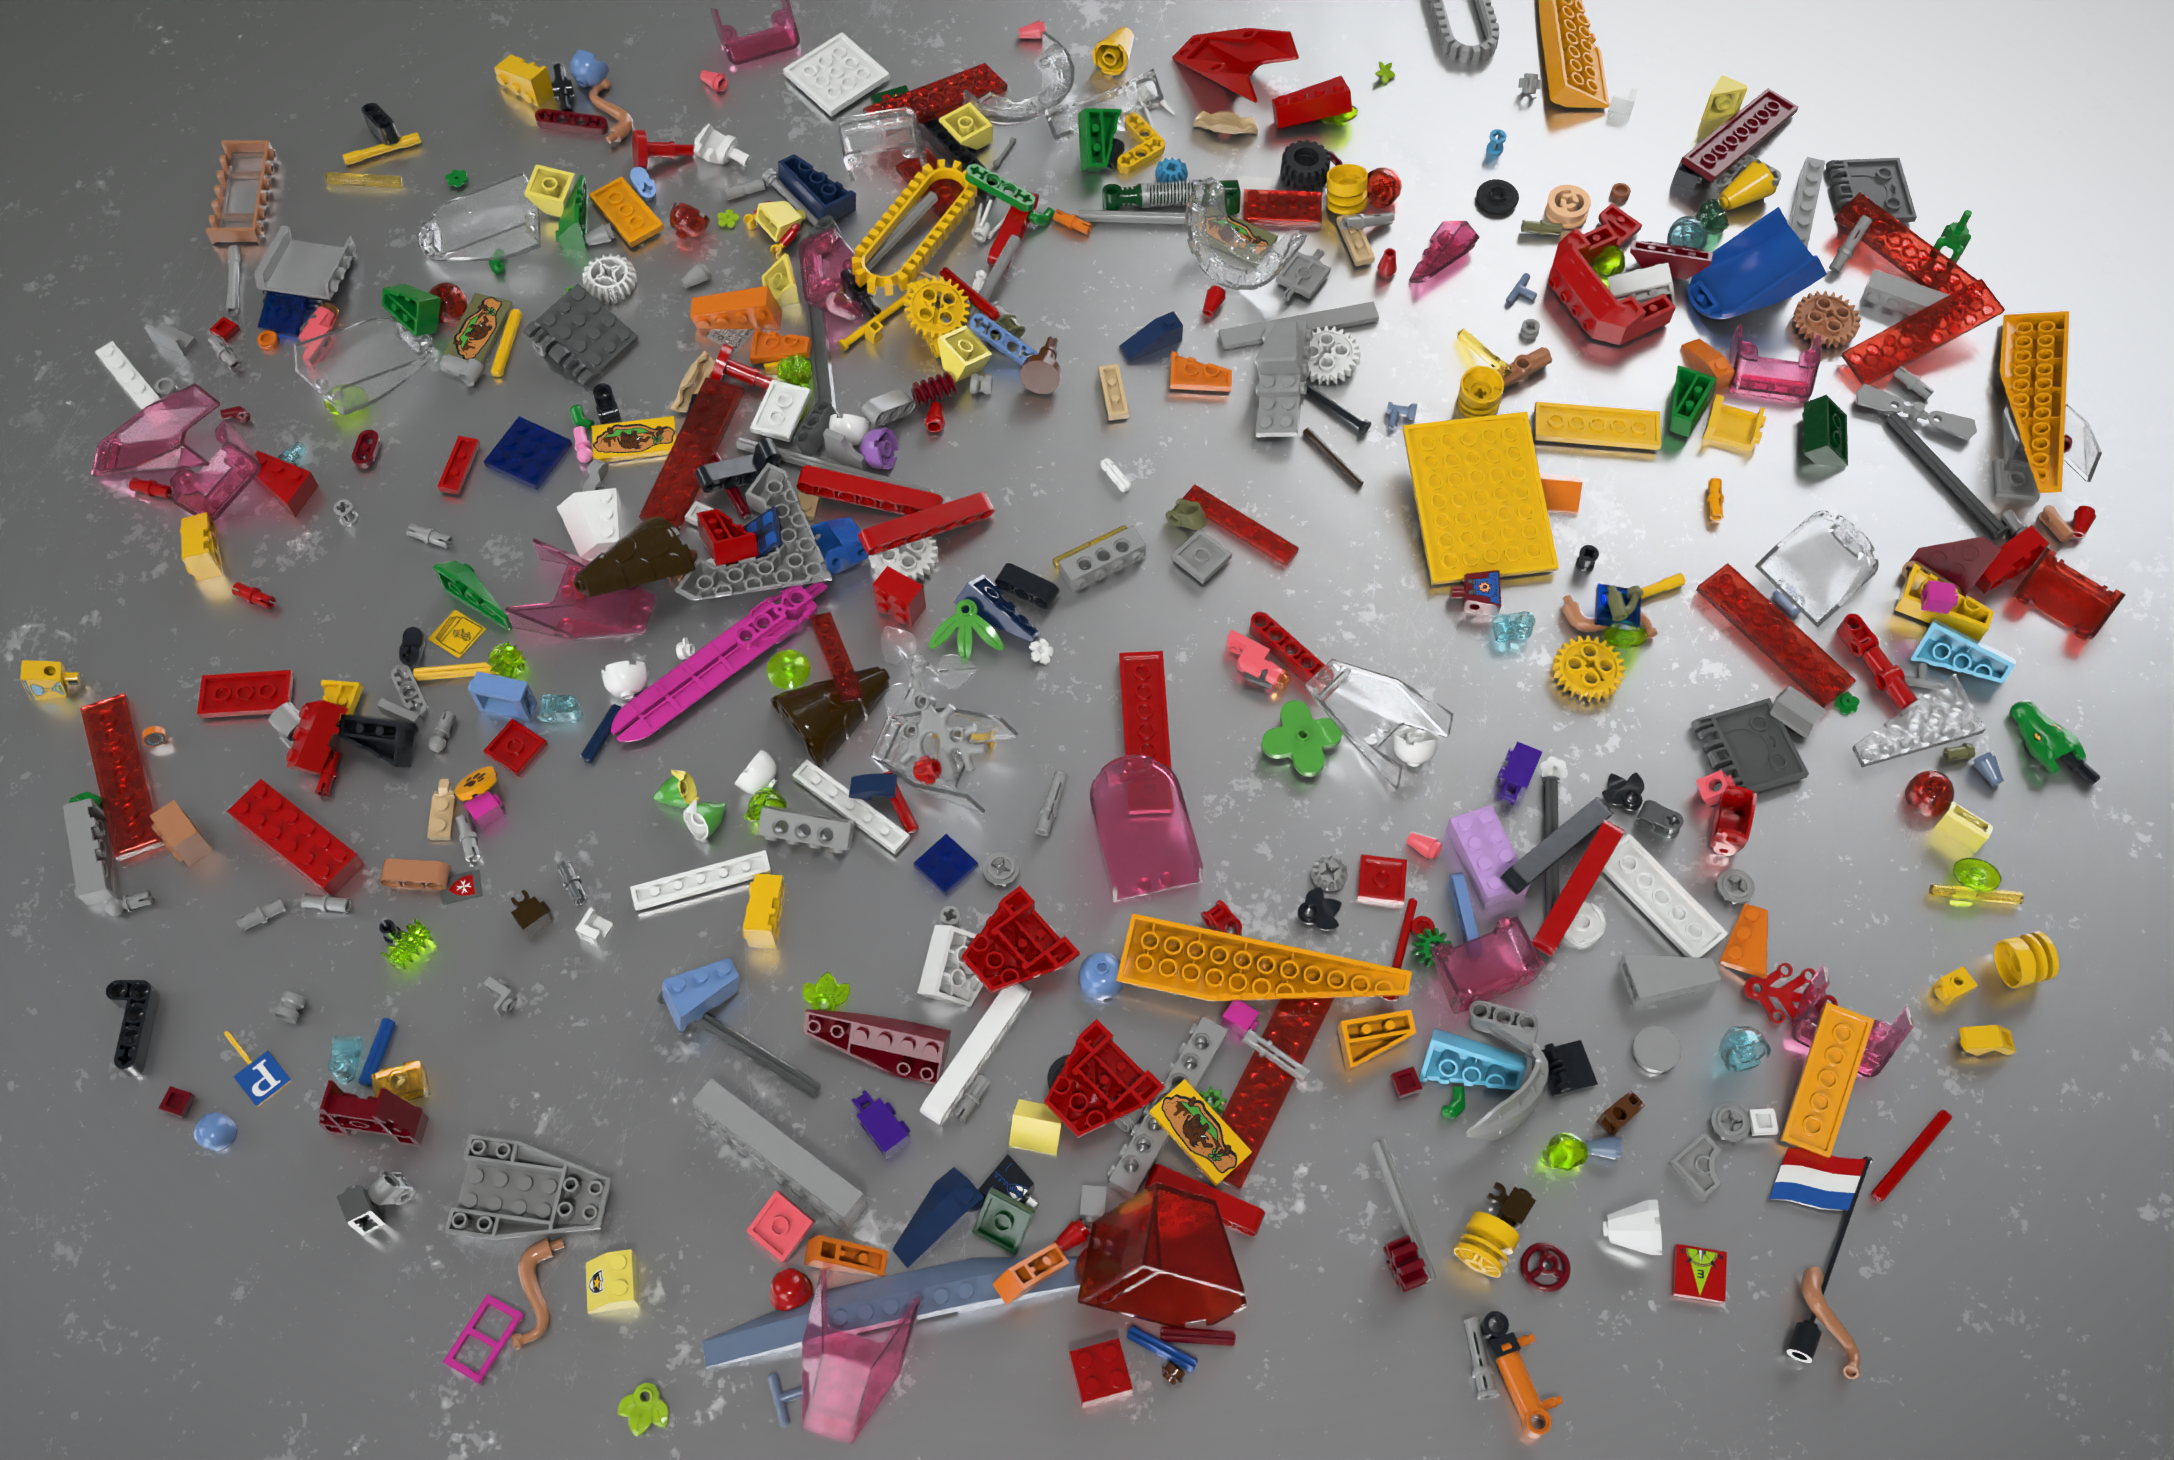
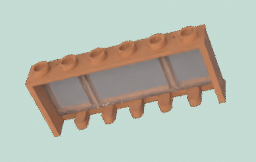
M222 140L221 144L226 155H220L219 157L223 170H217L220 185L214 186L218 200H212V208L215 215H209V222L212 228H206V233L212 245L216 242H257L260 244L261 236L264 235L263 222L267 218L266 205H269L268 191L271 190L272 186L270 178L274 174L273 160H276V151L272 149L269 140Z

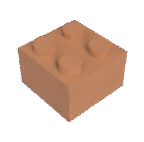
M175 800L150 815L154 822L151 827L162 838L163 844L179 863L184 860L190 867L213 852V849L195 824Z

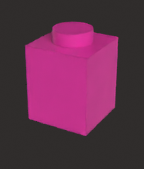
M1928 580L1921 591V610L1948 614L1952 607L1957 605L1958 593H1955V584Z
M488 790L482 795H476L463 804L468 814L471 815V818L481 830L504 814L500 807L503 805L502 801L496 793L491 795Z
M1241 1000L1232 1001L1222 1016L1221 1024L1244 1038L1249 1029H1252L1254 1032L1257 1030L1260 1024L1258 1021L1260 1012Z

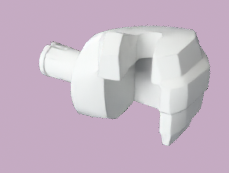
M711 124L704 127L694 140V154L708 162L725 165L733 159L743 166L749 163L751 156L737 149L738 139L731 135L725 136L714 130Z

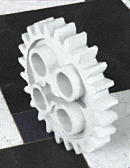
M1325 326L1323 331L1317 327V332H1313V339L1310 341L1311 357L1308 359L1309 374L1306 378L1310 376L1311 383L1317 379L1318 385L1322 381H1326V384L1329 385L1331 380L1337 384L1338 378L1345 381V375L1351 377L1352 371L1357 370L1356 365L1359 364L1360 358L1359 343H1356L1355 337L1351 338L1350 332L1344 335L1343 328L1337 332L1336 326L1332 330Z
M930 536L884 552L869 555L871 568H874L876 575L881 574L889 566L917 582L916 578L919 577L921 580H924V573L931 575L930 568H936L935 562H938V547L936 540H933V537Z

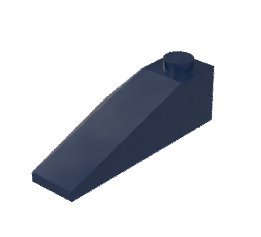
M981 575L968 582L954 601L957 605L962 600H972L977 606V615L987 623L1032 642L1041 635L1025 616L1015 612L1016 606L1012 602L1005 601L1002 597L1003 591L985 575ZM966 606L963 608V613H968L969 607Z
M953 1167L934 1183L892 1251L909 1269L978 1212L984 1204V1196L965 1175Z

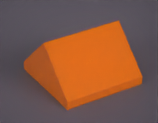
M1540 473L1547 511L1578 514L1583 483L1578 476Z

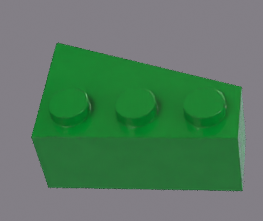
M406 284L383 288L381 305L415 337L437 332L440 297Z
M1678 365L1670 423L1671 432L1690 437L1714 396L1717 378Z

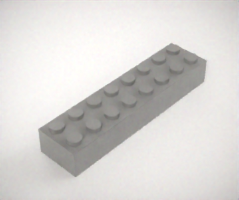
M712 1078L693 1098L694 1112L699 1116L698 1120L708 1128L712 1125L717 1130L716 1134L726 1142L730 1139L736 1145V1150L744 1156L747 1154L751 1155L754 1158L753 1162L765 1171L768 1168L773 1173L772 1177L782 1185L786 1182L792 1188V1193L798 1198H807L811 1202L810 1206L819 1214L825 1212L830 1217L829 1221L837 1228L841 1229L843 1226L849 1231L867 1209L862 1192Z

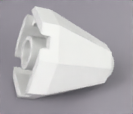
M1646 1200L1607 1215L1608 1221H1603L1604 1236H1609V1242L1650 1255H1662L1658 1200Z

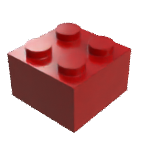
M889 566L883 570L872 584L877 609L883 614H890L901 624L906 623L912 627L926 609L924 586Z
M1119 1338L1069 1351V1358L1082 1409L1132 1395L1133 1388Z

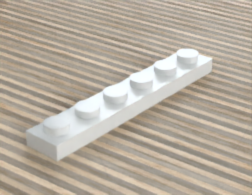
M113 341L95 351L98 358L159 432L177 422L172 412Z
M806 759L792 774V778L846 819L856 821L855 825L895 855L910 840V835L862 799L849 798L850 790Z
M766 850L631 886L630 890L634 907L638 911L754 879L755 874L770 875L772 872Z

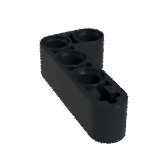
M765 438L756 444L754 454L702 465L695 470L694 474L705 493L748 485L755 481L767 463L779 468L781 454L773 440Z
M115 980L107 986L106 995L119 1008H125L114 1056V1064L127 1076L134 1077L141 1074L145 1068L160 994L149 982L144 980ZM143 1014V1016L137 1020V1017ZM138 1036L137 1040L131 1043L132 1040Z

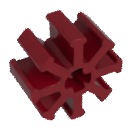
M1409 1235L1385 1243L1383 1252L1388 1258L1386 1261L1388 1269L1393 1270V1280L1396 1285H1400L1403 1293L1427 1284L1428 1275L1423 1269L1426 1266L1423 1258H1419L1418 1246L1415 1242H1411Z

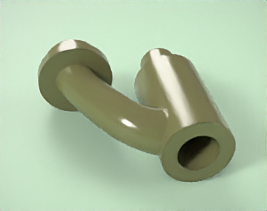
M1615 585L1607 588L1609 594H1607L1606 598L1613 620H1625L1635 610L1639 597L1643 595V590L1640 589V586H1632L1627 589V598L1630 599L1627 606H1625L1620 591H1617Z

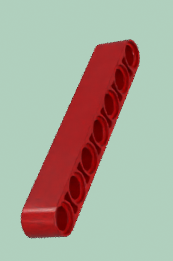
M809 465L801 468L796 485L799 491L806 494L905 516L943 504V498L935 493Z
M979 492L868 527L858 534V538L866 554L874 555L983 520L991 516L995 509L987 494Z
M1606 819L1603 821L1530 946L1549 957L1553 956L1626 830Z

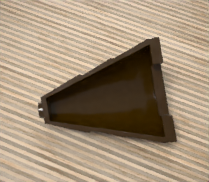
M654 516L644 520L622 539L612 544L604 553L598 554L575 575L574 586L582 594L594 597L694 571L695 565L688 545L682 544V541L678 538L680 532L675 526L662 517Z
M876 666L841 674L838 678L816 682L808 686L783 692L772 697L770 702L782 720L788 719L803 739L807 753L818 768H820L830 760L844 741L852 735L862 720L870 715L890 689L888 682L890 676L884 668L880 669Z

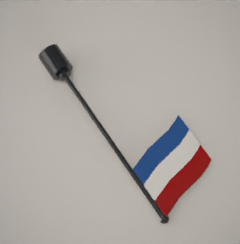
M1788 1148L1768 1200L1790 1201L1824 1210L1847 1211L1821 1287L1824 1296L1869 1164L1873 1163V1159L1870 1156L1856 1159L1833 1155L1830 1158H1826L1805 1149ZM1813 1312L1809 1321L1803 1320V1322L1796 1323L1787 1349V1353L1791 1357L1805 1363L1813 1361L1822 1335L1818 1325L1814 1323L1816 1316Z

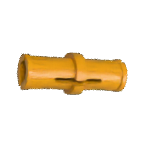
M1712 478L1708 480L1709 496L1707 497V503L1710 507L1709 518L1712 521H1720L1724 518L1723 503L1725 501L1724 495H1722V480L1720 478Z

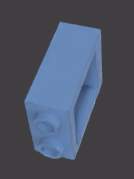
M479 671L476 672L474 679H471L469 682V692L479 711L527 722L531 721L537 701L528 682Z

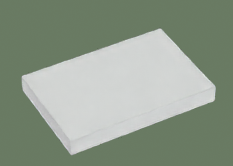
M772 379L751 424L750 431L790 442L811 396V389Z

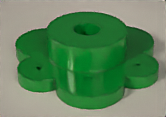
M453 170L445 176L448 185L457 188L462 187L468 181L465 170Z
M1845 692L1844 694L1837 693L1835 695L1836 702L1834 706L1840 709L1842 714L1848 715L1850 712L1855 713L1858 710L1857 706L1860 701L1857 697L1852 696L1850 692Z

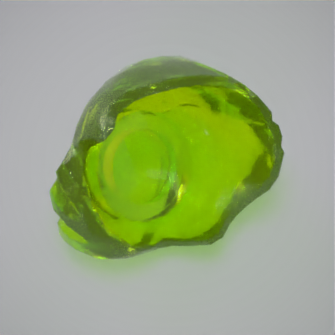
M1607 246L1600 255L1595 257L1592 269L1603 280H1608L1607 277L1616 274H1622L1625 268V254L1617 246Z
M771 788L760 789L749 800L748 810L744 814V818L749 822H756L760 820L762 807L770 805L787 808L786 800Z
M1559 1133L1548 1142L1542 1151L1540 1161L1550 1169L1572 1171V1169L1587 1161L1588 1149L1585 1143L1574 1134Z

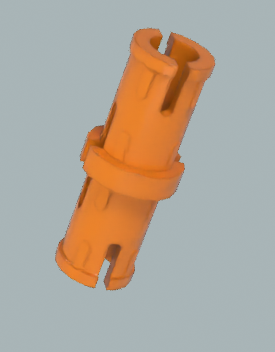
M1056 209V212H1054L1053 221L1067 226L1070 230L1074 229L1088 236L1093 227L1092 223L1077 218L1078 216L1075 214L1070 215L1060 209Z

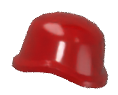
M783 1269L772 1279L770 1301L777 1310L788 1311L807 1303L813 1295L811 1280L797 1269Z

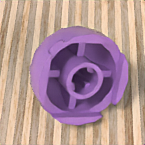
M875 428L865 434L859 447L860 453L865 457V462L875 469H891L894 467L897 457L893 458L894 450H898V443L893 430Z

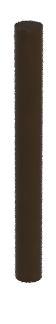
M1309 427L1303 431V434L1358 488L1363 485L1364 481Z

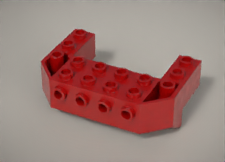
M1605 224L1585 234H1582L1577 227L1558 243L1548 284L1557 293L1561 302L1568 307L1572 316L1579 321L1583 330L1592 339L1621 345L1670 323L1676 307L1665 294H1661L1641 304L1632 295L1618 301L1589 265V263L1614 253L1619 237L1611 227Z

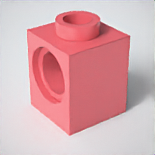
M1722 770L1696 780L1702 798L1709 806L1719 803L1727 786L1735 785L1732 776H1727ZM1722 783V787L1718 791H1714L1715 785Z

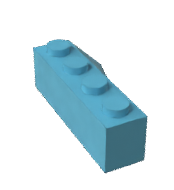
M1935 618L1930 623L1910 658L1913 661L1948 668L1952 671L1963 672L2000 683L2005 682L2016 664L2015 659Z
M1434 1028L1425 1054L1419 1081H1439L1442 1084H1449V1082L1464 1083V1086H1474L1476 1084L1486 1085L1487 1088L1519 1090L1526 1071L1527 1057Z

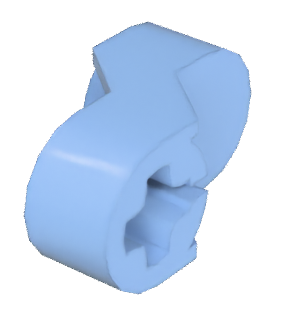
M633 168L630 173V183L633 189L637 191L638 196L643 201L650 202L654 200L657 190L654 181L649 177L644 168Z

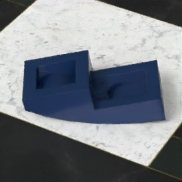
M864 774L851 777L849 798L870 801L872 795L895 798L897 775Z

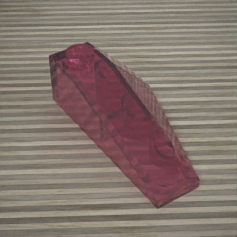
M1443 221L1429 240L1431 245L1429 249L1426 248L1422 253L1425 257L1417 263L1409 281L1411 283H1424L1471 251L1480 236L1467 221Z

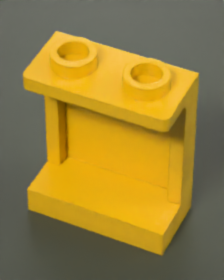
M1716 394L1709 411L1703 438L1752 451L1754 445H1759L1763 433L1759 432V430L1764 427L1766 416H1763L1765 408L1760 407L1759 412L1754 413L1722 404L1724 396Z

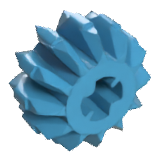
M1173 157L1170 160L1164 158L1163 162L1159 161L1155 170L1157 184L1158 182L1160 184L1163 182L1164 184L1165 181L1167 184L1169 181L1170 184L1172 181L1174 184L1177 181L1178 184L1179 180L1181 183L1182 181L1185 183L1188 177L1186 163H1182L1181 159L1174 160Z

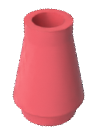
M1038 20L1019 28L1020 39H1043L1042 37H1047L1044 21L1040 22Z
M703 70L700 74L701 81L705 82L716 92H723L728 86V79L722 73Z
M1414 832L1410 833L1406 844L1413 847L1428 860L1430 858L1435 860L1442 849V843L1438 839Z

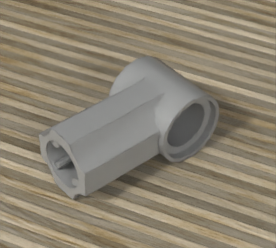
M450 354L442 357L440 365L441 371L459 377L463 383L469 386H474L485 370V367L475 359L470 358L467 361Z

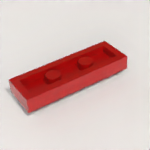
M458 436L438 483L439 491L460 495L480 446L478 439Z

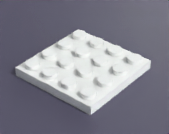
M843 32L783 69L784 75L831 117L890 79L889 73Z

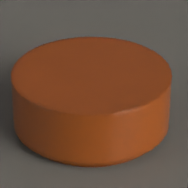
M1616 183L1612 186L1610 196L1617 202H1625L1629 199L1631 188L1625 183Z

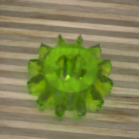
M797 354L793 357L788 355L787 359L781 358V362L777 367L778 378L781 382L802 387V384H808L809 379L812 378L811 363L805 359V356L798 357Z
M507 642L497 644L489 652L487 664L492 666L490 672L495 671L497 676L514 679L524 671L526 667L524 663L527 659L521 656L523 651H518L517 645L511 646Z

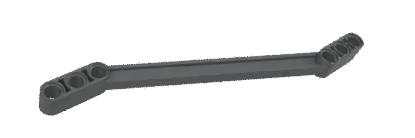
M830 215L822 217L817 222L798 250L801 258L808 335L812 341L810 354L816 403L793 438L802 454L810 456L814 455L823 444V433L826 428H829L830 416L837 414V418H839L836 410L821 264L841 236L838 225Z

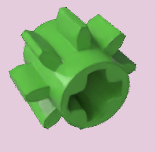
M1209 1086L1207 1092H1199V1095L1216 1113L1223 1114L1224 1109L1220 1105H1225L1227 1099L1221 1098V1089L1215 1091ZM1208 1100H1213V1103H1215V1105H1210V1102Z

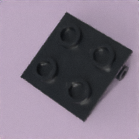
M1581 1040L1558 1046L1550 1043L1544 1046L1545 1049L1541 1050L1548 1061L1549 1074L1547 1084L1552 1097L1598 1085Z

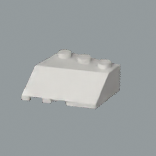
M616 488L576 492L557 506L581 560L595 558L598 554L604 553L612 544L623 538L621 500Z
M935 925L917 993L936 1000L971 1007L983 983L964 963L961 956L977 934L951 925Z

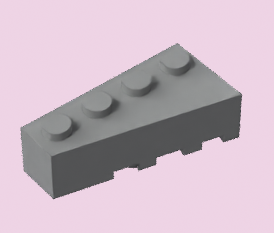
M91 798L64 804L63 811L75 879L74 893L76 897L80 898L86 905L115 898L109 817Z

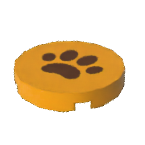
M491 766L478 769L462 779L455 787L454 793L461 801L471 800L473 798L471 795L477 793L479 796L489 790L496 783V776L498 774Z

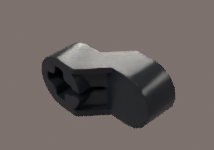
M407 628L403 633L402 644L399 648V659L409 668L417 667L422 661V652L425 648L426 639L424 633L419 628Z

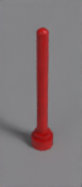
M1410 898L1407 904L1392 964L1393 968L1401 969L1417 907V900L1415 898ZM1381 996L1388 1001H1398L1399 996Z

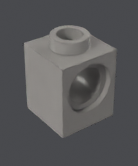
M1082 1185L1080 1220L1084 1221L1085 1224L1099 1225V1222H1105L1107 1187Z

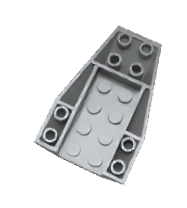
M470 1134L464 1155V1160L467 1162L465 1176L457 1206L450 1209L445 1233L501 1240L601 1229L612 1181L610 1178L520 1141Z

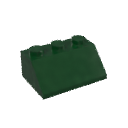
M1827 394L1804 402V412H1802L1804 429H1802L1804 445L1802 450L1804 455L1815 464L1848 466L1847 415Z

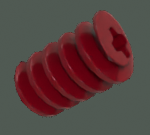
M947 371L943 372V377L940 374H937L935 379L929 377L928 383L924 379L920 381V385L914 382L911 388L912 396L918 409L921 408V401L927 406L928 399L936 402V396L942 401L944 393L948 398L951 397V391H954L957 395L954 380Z

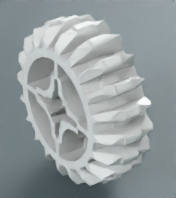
M612 254L609 257L602 255V258L598 259L595 257V262L589 261V266L584 267L585 270L582 273L583 286L600 303L605 300L608 304L613 300L617 303L618 299L625 300V295L631 296V291L635 290L637 273L633 264L628 262L626 257L621 258L619 254L615 257Z

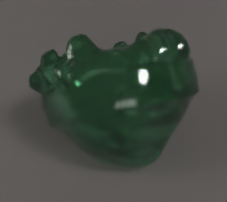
M1708 199L1706 203L1700 206L1694 218L1695 229L1706 234L1716 235L1723 233L1729 226L1725 211L1719 205L1717 199Z

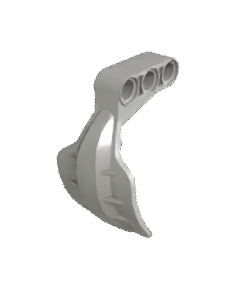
M1477 1000L1469 1008L1471 1027L1478 1031L1492 1034L1532 1059V1073L1521 1088L1466 1130L1467 1137L1493 1141L1513 1133L1534 1112L1545 1094L1549 1068L1544 1053L1536 1044L1538 1019L1534 1014ZM1477 1014H1483V1015H1485V1016H1483V1017H1478V1016H1476V1015H1477ZM1501 1020H1506V1021H1508V1022H1507V1023H1501V1022H1499V1021H1501ZM1529 1026L1531 1029H1524L1523 1027Z

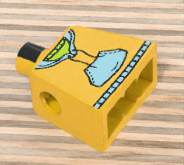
M22 660L20 680L30 700L65 697L68 694V685H80V673L66 672L63 664L58 661Z

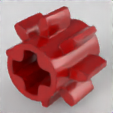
M929 755L920 757L913 767L915 778L920 782L925 781L926 785L935 783V779L940 778L939 775L942 771L939 761L935 758L930 759Z

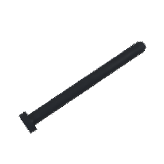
M1306 383V393L1359 427L1358 431L1365 434L1371 426L1369 420L1365 419L1363 421Z

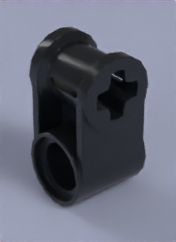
M605 383L596 385L593 389V395L601 425L606 421L621 420L611 387Z

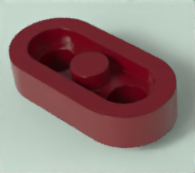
M365 430L357 438L352 452V460L358 468H368L373 465L381 444L380 437L376 431Z

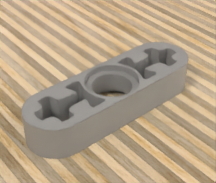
M404 664L395 666L391 670V678L405 708L420 715L422 720L429 715V707L412 671ZM404 673L407 682L403 683L399 674ZM407 689H416L414 695L410 697L404 696ZM417 702L421 711L416 712L413 703Z

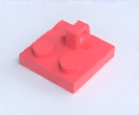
M776 1190L746 1232L781 1262H786L816 1221L783 1193Z

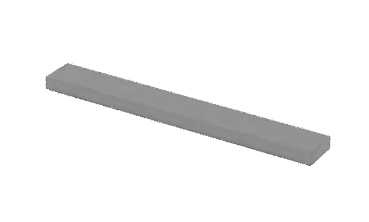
M1373 301L1219 330V337L1223 350L1263 343L1262 332L1266 330V322L1307 321L1309 329L1316 333L1317 327L1323 331L1325 326L1332 330L1334 326H1336V329L1378 322L1379 315Z

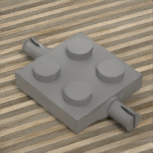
M1317 249L1313 256L1304 255L1296 251L1276 277L1277 283L1287 287V290L1283 293L1284 299L1289 300L1294 292L1311 299L1331 270L1330 267L1319 261L1324 255L1323 250Z

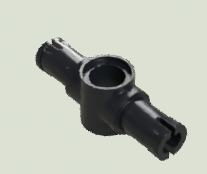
M557 63L553 66L555 79L552 82L554 97L555 100L560 102L561 111L573 112L571 100L575 96L571 79L566 77L564 65Z
M846 268L847 272L844 269L840 276L847 283L853 302L858 306L864 307L870 317H875V314L877 315L881 312V308L873 300V295L868 293L867 283L859 287L855 282V275H853L852 269Z

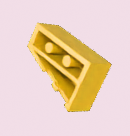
M510 54L494 67L497 81L502 86L510 88L514 94L522 96L530 104L533 103L540 107L554 95L546 66L537 67L534 62L528 64L525 63V59Z
M205 512L181 518L182 560L185 563L188 574H192L197 582L223 575L215 523L209 514Z
M755 874L754 881L750 882L749 903H747L742 929L743 939H746L749 947L777 949L786 885L783 875Z

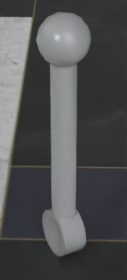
M1011 137L1009 144L999 158L993 161L994 167L1000 166V161L1011 146L1015 145L1016 138Z

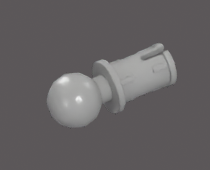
M442 711L437 726L433 728V732L436 735H433L428 740V746L432 751L440 752L446 747L445 738L450 737L451 734L449 732L456 718L454 713Z
M149 890L130 896L125 894L123 895V900L119 898L109 899L106 902L105 910L112 916H118L122 914L124 909L132 912L135 908L152 905L153 897L147 898L152 895Z

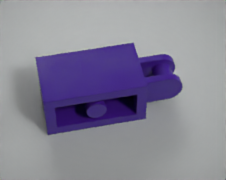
M1518 741L1514 749L1509 748L1505 760L1509 762L1506 767L1501 766L1497 776L1500 779L1498 788L1502 789L1499 801L1502 802L1503 799L1510 802L1511 806H1514L1517 796L1524 797L1543 751Z
M866 1090L862 1091V1095L857 1099H851L852 1104L859 1112L856 1115L858 1123L886 1160L910 1143L908 1135L911 1132L903 1120L898 1122L894 1116L896 1112L889 1102L884 1104L881 1098L874 1102ZM869 1103L870 1105L863 1110L862 1106Z

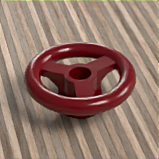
M1535 1243L1525 1250L1521 1258L1520 1267L1525 1281L1538 1291H1557L1569 1280L1571 1272L1569 1259L1561 1248L1552 1243ZM1540 1250L1537 1267L1529 1272V1258L1533 1253ZM1548 1250L1555 1253L1560 1258L1563 1265V1271L1558 1269V1259L1553 1254L1548 1253ZM1543 1263H1548L1550 1269H1545ZM1543 1274L1552 1275L1559 1280L1556 1283L1545 1285L1534 1279Z

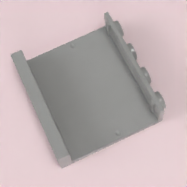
M281 225L254 272L257 288L330 300L334 292H337L339 282L344 279V273L350 267L352 258L356 256L357 246L354 245L353 236H349L348 240L345 241L344 248L292 240L290 227Z

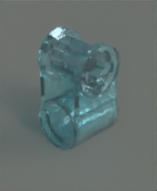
M1523 611L1494 616L1491 619L1495 640L1497 642H1506L1528 638L1532 634L1535 624L1534 615Z
M544 694L540 697L542 704L537 718L542 722L574 723L583 716V710L573 695Z
M336 1035L333 1037L328 1069L339 1083H349L357 1074L359 1057L362 1052V1038L360 1036Z

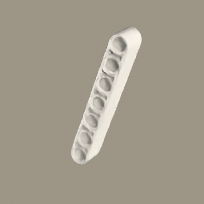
M1016 984L1000 991L925 1099L920 1109L921 1114L940 1126L946 1121L963 1096V1093L966 1092L1028 1001L1031 990L1021 984Z

